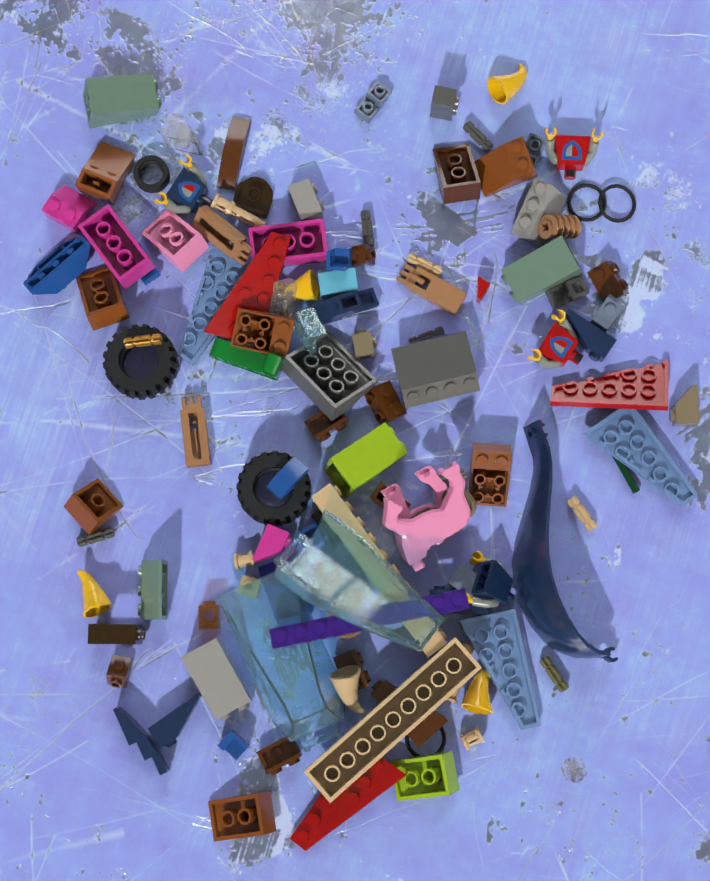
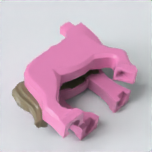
M455 461L449 463L450 467L447 469H443V467L438 469V472L448 479L449 488L430 465L414 473L421 482L427 483L432 487L435 503L424 504L409 511L398 484L395 483L380 491L385 497L382 524L393 531V538L399 555L409 566H412L415 572L425 567L422 559L426 557L427 550L432 545L443 543L445 538L461 530L476 511V501L466 487L468 477L461 475L459 465Z

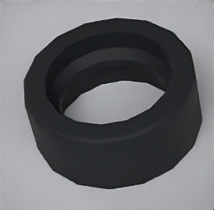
M154 155L144 156L134 166V179L139 188L144 192L158 193L169 184L170 171L165 161L160 157ZM152 164L158 165L163 173L160 181L155 184L143 182L141 172L144 167Z

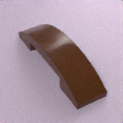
M232 117L220 163L217 187L236 191L241 158L251 124L250 119Z

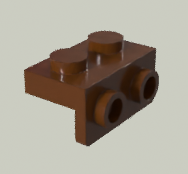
M605 261L587 272L603 302L609 294L617 299L629 294L627 282L621 279L619 275L620 269L612 261Z
M390 380L372 387L364 395L366 402L370 405L375 415V419L380 425L385 422L388 424L407 414Z
M321 411L304 421L315 441L320 440L323 442L331 437L330 433L337 430L339 432L346 428V423L349 422V419L345 414H342L331 421Z
M354 649L333 657L337 670L349 665L359 666L361 672L358 690L369 687L368 682L371 679L368 671H363L361 664L364 661L360 652L356 653Z
M292 733L256 752L266 775L271 773L272 776L283 770L282 766L286 764L292 766L300 761L299 757L302 756V752Z

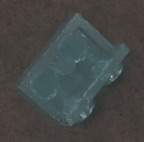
M313 307L296 312L295 332L300 334L303 348L306 347L309 354L317 352L316 339L327 336V332Z

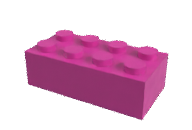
M109 204L78 225L84 236L124 289H127L156 268Z
M324 219L248 228L250 247H252V260L271 231L291 237L282 267L326 261L327 242Z

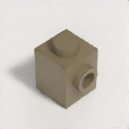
M356 331L352 335L356 359L362 360L375 357L374 348L377 347L375 336H371V331Z

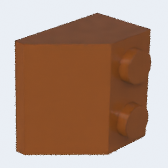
M98 478L73 493L64 505V508L90 535L109 521L123 508V505Z

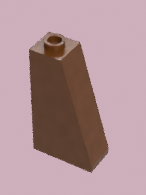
M386 679L383 682L379 680L371 687L373 689L371 694L380 703L397 686ZM434 710L407 735L419 748L448 720Z

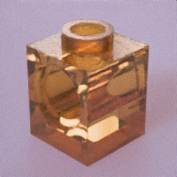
M204 601V605H198L199 629H220V605H215V601ZM209 609L214 612V618L211 621L205 618V612Z

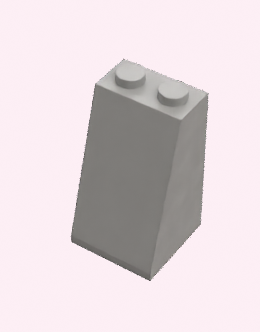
M215 638L181 656L183 663L216 720L221 718L223 721L233 716L231 712L238 708L239 711H242L250 706L248 702L252 701V698L221 638Z

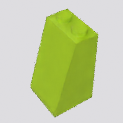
M385 422L333 456L323 470L334 485H337L346 500L402 460L408 452L406 451L405 444L395 436L394 429Z

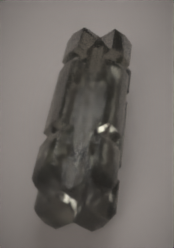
M440 326L435 328L434 331L430 330L419 334L418 337L409 338L408 342L412 344L445 335V331Z

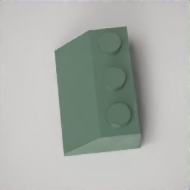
M141 561V565L138 567V576L141 577V585H138V596H141V604H138V616H141V620H167L168 561Z

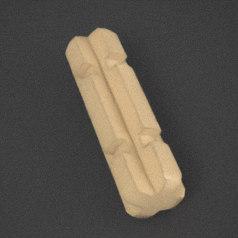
M410 253L407 258L409 264H415L416 267L419 266L428 272H432L437 277L442 272L443 268L441 266L433 265V262L418 257L414 253Z
M573 496L567 501L570 508L573 507V512L581 523L584 522V527L587 531H591L597 526V523L594 519L591 520V515L583 504L580 505V500L577 496Z

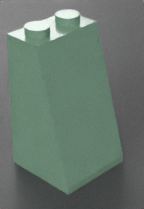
M153 73L86 78L83 98L89 129L156 116L159 108H161V99L157 97L158 84L157 80L153 78Z
M562 235L501 269L503 273L501 278L506 286L509 284L512 290L509 292L512 299L520 304L544 294L548 289L560 286L583 274Z

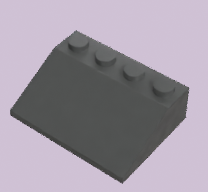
M328 330L284 357L282 371L331 421L348 411L378 381Z
M466 331L391 348L405 408L480 391Z

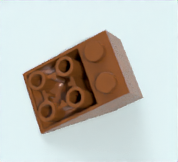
M101 141L82 168L75 184L76 187L84 194L114 205L136 155Z
M238 308L230 346L265 354L272 353L284 358L288 355L295 318L276 313Z
M472 442L468 492L476 501V505L506 507L512 458L511 445Z

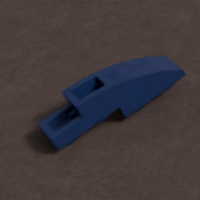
M372 287L358 292L353 290L329 298L302 310L300 313L307 330L342 320L343 317L376 308L379 306V302Z

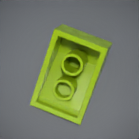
M453 751L437 752L390 761V763L407 775L394 784L397 801L446 796L460 791Z

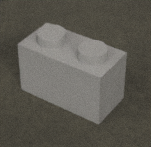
M309 178L288 186L289 194L300 221L323 218L322 211L325 210L321 200H317L315 195L318 194L314 183H310Z

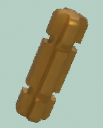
M160 333L153 334V336L148 334L134 336V338H124V346L127 349L134 348V346L144 347L151 346L152 344H162Z

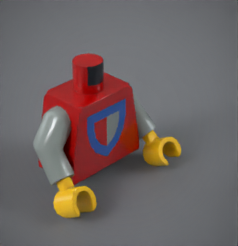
M554 126L553 132L548 134V127L544 128V133L547 135L546 155L557 170H565L564 179L574 180L576 178V171H582L584 166L590 164L597 153L598 140L603 136L602 129L600 135L595 136V128H593L591 131L593 139L590 140V136L556 135L557 130Z
M556 309L559 313L558 317L554 314L551 315V318L558 321V323L555 322L539 349H530L534 356L527 357L528 360L535 361L545 369L563 367L567 360L578 365L584 356L574 350L579 342L577 335L569 321L565 318V312L560 309Z

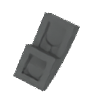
M582 276L548 289L545 292L552 309L590 293Z

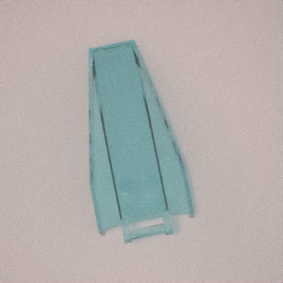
M326 509L323 512L321 523L311 539L301 532H297L294 540L285 551L273 560L275 565H277L275 579L306 602L357 627L416 651H422L445 620L425 599L419 596V593L414 588L412 589L403 580L400 574H397L389 566L385 559L383 560L374 551V548L358 532ZM300 544L305 545L291 563L286 561Z

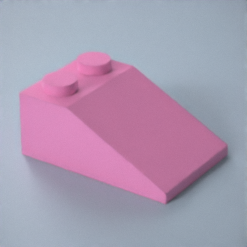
M166 209L141 233L182 273L209 248V245L197 230L169 209Z

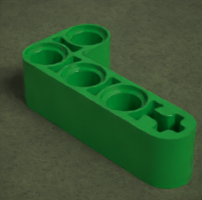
M215 338L209 357L278 381L284 362L282 357L272 353H267L266 355L252 350L230 346L231 342Z

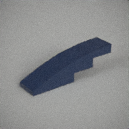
M121 707L113 709L129 746L137 743L144 761L152 757L160 775L168 772L170 769L149 734Z

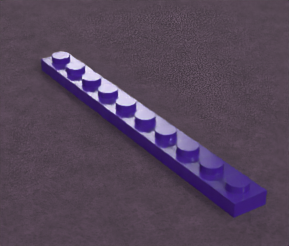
M463 588L269 629L272 648L275 650L466 610L470 607L466 590Z

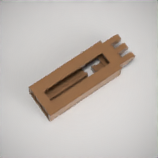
M208 205L199 207L191 226L229 258L245 265L246 259H248L249 253L252 251V247L246 243L248 238Z
M404 264L403 268L409 272L401 270L399 274L405 277V279L397 276V282L406 286V289L446 312L454 316L457 314L467 296L466 292L419 266L415 269L408 264ZM418 282L423 286V284L426 282L429 285L426 288V290H424L419 286L415 285V283Z
M201 395L196 396L197 403H194L193 396H189V404H187L186 397H181L182 410H180L187 468L211 465L206 411L202 407ZM189 417H192V424H197L198 420V429L190 430Z

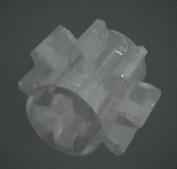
M576 757L566 759L564 767H561L565 780L570 779L574 783L583 780L584 773L587 772L583 760H578Z

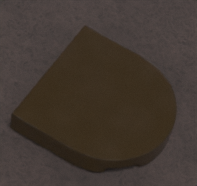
M250 177L238 185L233 201L241 209L255 216L267 219L273 201V192L266 180L260 177Z

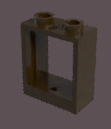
M88 624V644H142V640H145L146 636L143 624Z

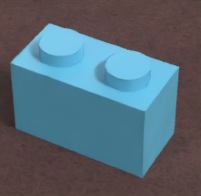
M350 267L345 271L324 269L321 273H318L321 300L353 290L358 292L355 268Z

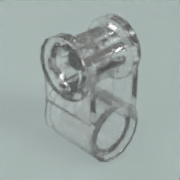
M286 278L274 283L270 303L271 312H281L288 317L293 314L297 283L294 279Z

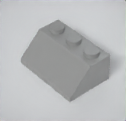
M535 178L510 234L536 246H544L549 238L543 239L540 237L538 232L539 221L545 215H560L567 198L553 185Z

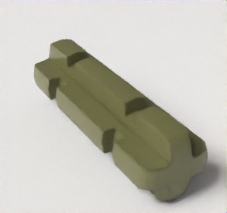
M545 656L542 658L540 663L543 668H546L545 671L552 682L556 683L558 691L564 692L569 688L568 684L562 680V675L556 666L552 664L550 657Z

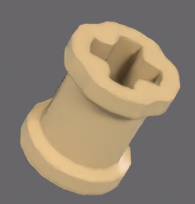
M249 550V553L238 555L233 553L236 570L247 566L255 567V561L252 560L254 556L252 550Z
M477 726L474 727V730L464 735L462 733L459 734L467 751L478 743H484Z

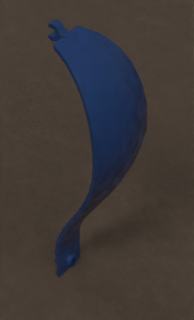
M537 420L523 427L533 458V474L529 494L516 535L512 558L513 585L519 605L532 629L543 642L557 652L573 658H600L608 663L616 662L618 657H610V651L615 650L614 647L599 650L589 644L579 634L569 618L557 591L549 554L552 457L546 437L548 433H544L542 428L545 426V423Z

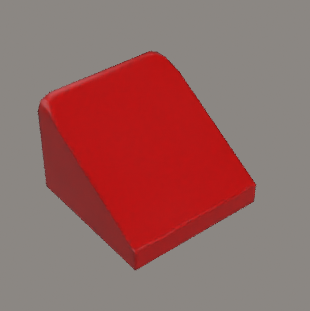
M481 277L477 278V303L481 302L490 287V283Z

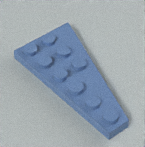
M214 244L211 246L206 268L201 278L194 306L177 354L192 366H195L216 337V335L203 332L204 328L209 324L213 315L224 302V299L247 269V265H242L235 259L229 258Z
M618 409L583 433L680 507L698 496L697 492L636 409Z
M511 609L459 620L460 626L519 728L524 730L541 726L516 610Z

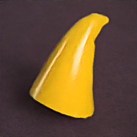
M519 64L518 71L513 74L490 76L487 79V89L491 98L498 104H506L524 85L527 78L526 68Z
M309 269L289 284L284 286L277 284L275 293L279 297L289 300H317L319 298V285L315 274Z
M78 570L77 574L82 582L83 617L92 618L110 610L113 604L97 581L88 572Z
M482 669L474 676L461 702V706L465 710L475 714L487 715L493 713L488 692L490 676L486 669Z

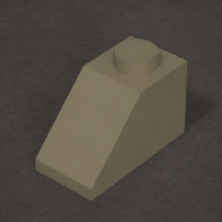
M692 385L669 410V421H672V426H695L700 423L697 385Z

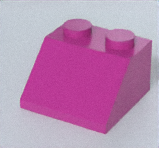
M65 184L50 195L41 210L46 217L78 235L81 231L78 225L89 218L97 202Z
M267 524L252 560L260 563L284 553L285 549L289 550L293 542L291 534Z

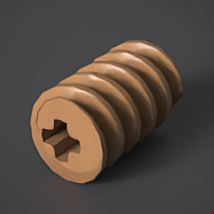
M545 215L539 221L538 232L543 239H556L561 235L564 239H574L581 232V223L575 215Z

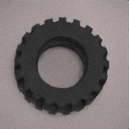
M133 324L130 329L127 327L122 328V332L119 335L115 333L112 336L114 338L112 342L108 341L106 344L108 349L103 352V358L105 359L103 368L106 370L105 375L107 379L123 395L125 394L133 399L138 398L139 400H145L146 397L152 399L156 397V394L166 392L164 389L167 386L171 387L173 384L172 379L177 377L178 372L176 369L179 367L177 351L169 338L160 332L158 328H151L146 324H142V326ZM160 333L162 344H152L149 346L156 351L159 358L155 371L142 379L130 377L124 369V361L127 354L134 348H125L124 338H134V336L148 334L153 336V334Z
M263 452L260 456H254L248 464L246 463L243 466L242 473H239V481L236 486L238 500L243 510L258 523L273 526L289 524L294 519L299 518L308 506L311 498V482L308 473L295 484L291 497L281 506H267L257 496L256 486L261 476L270 471H280L293 458L285 452Z

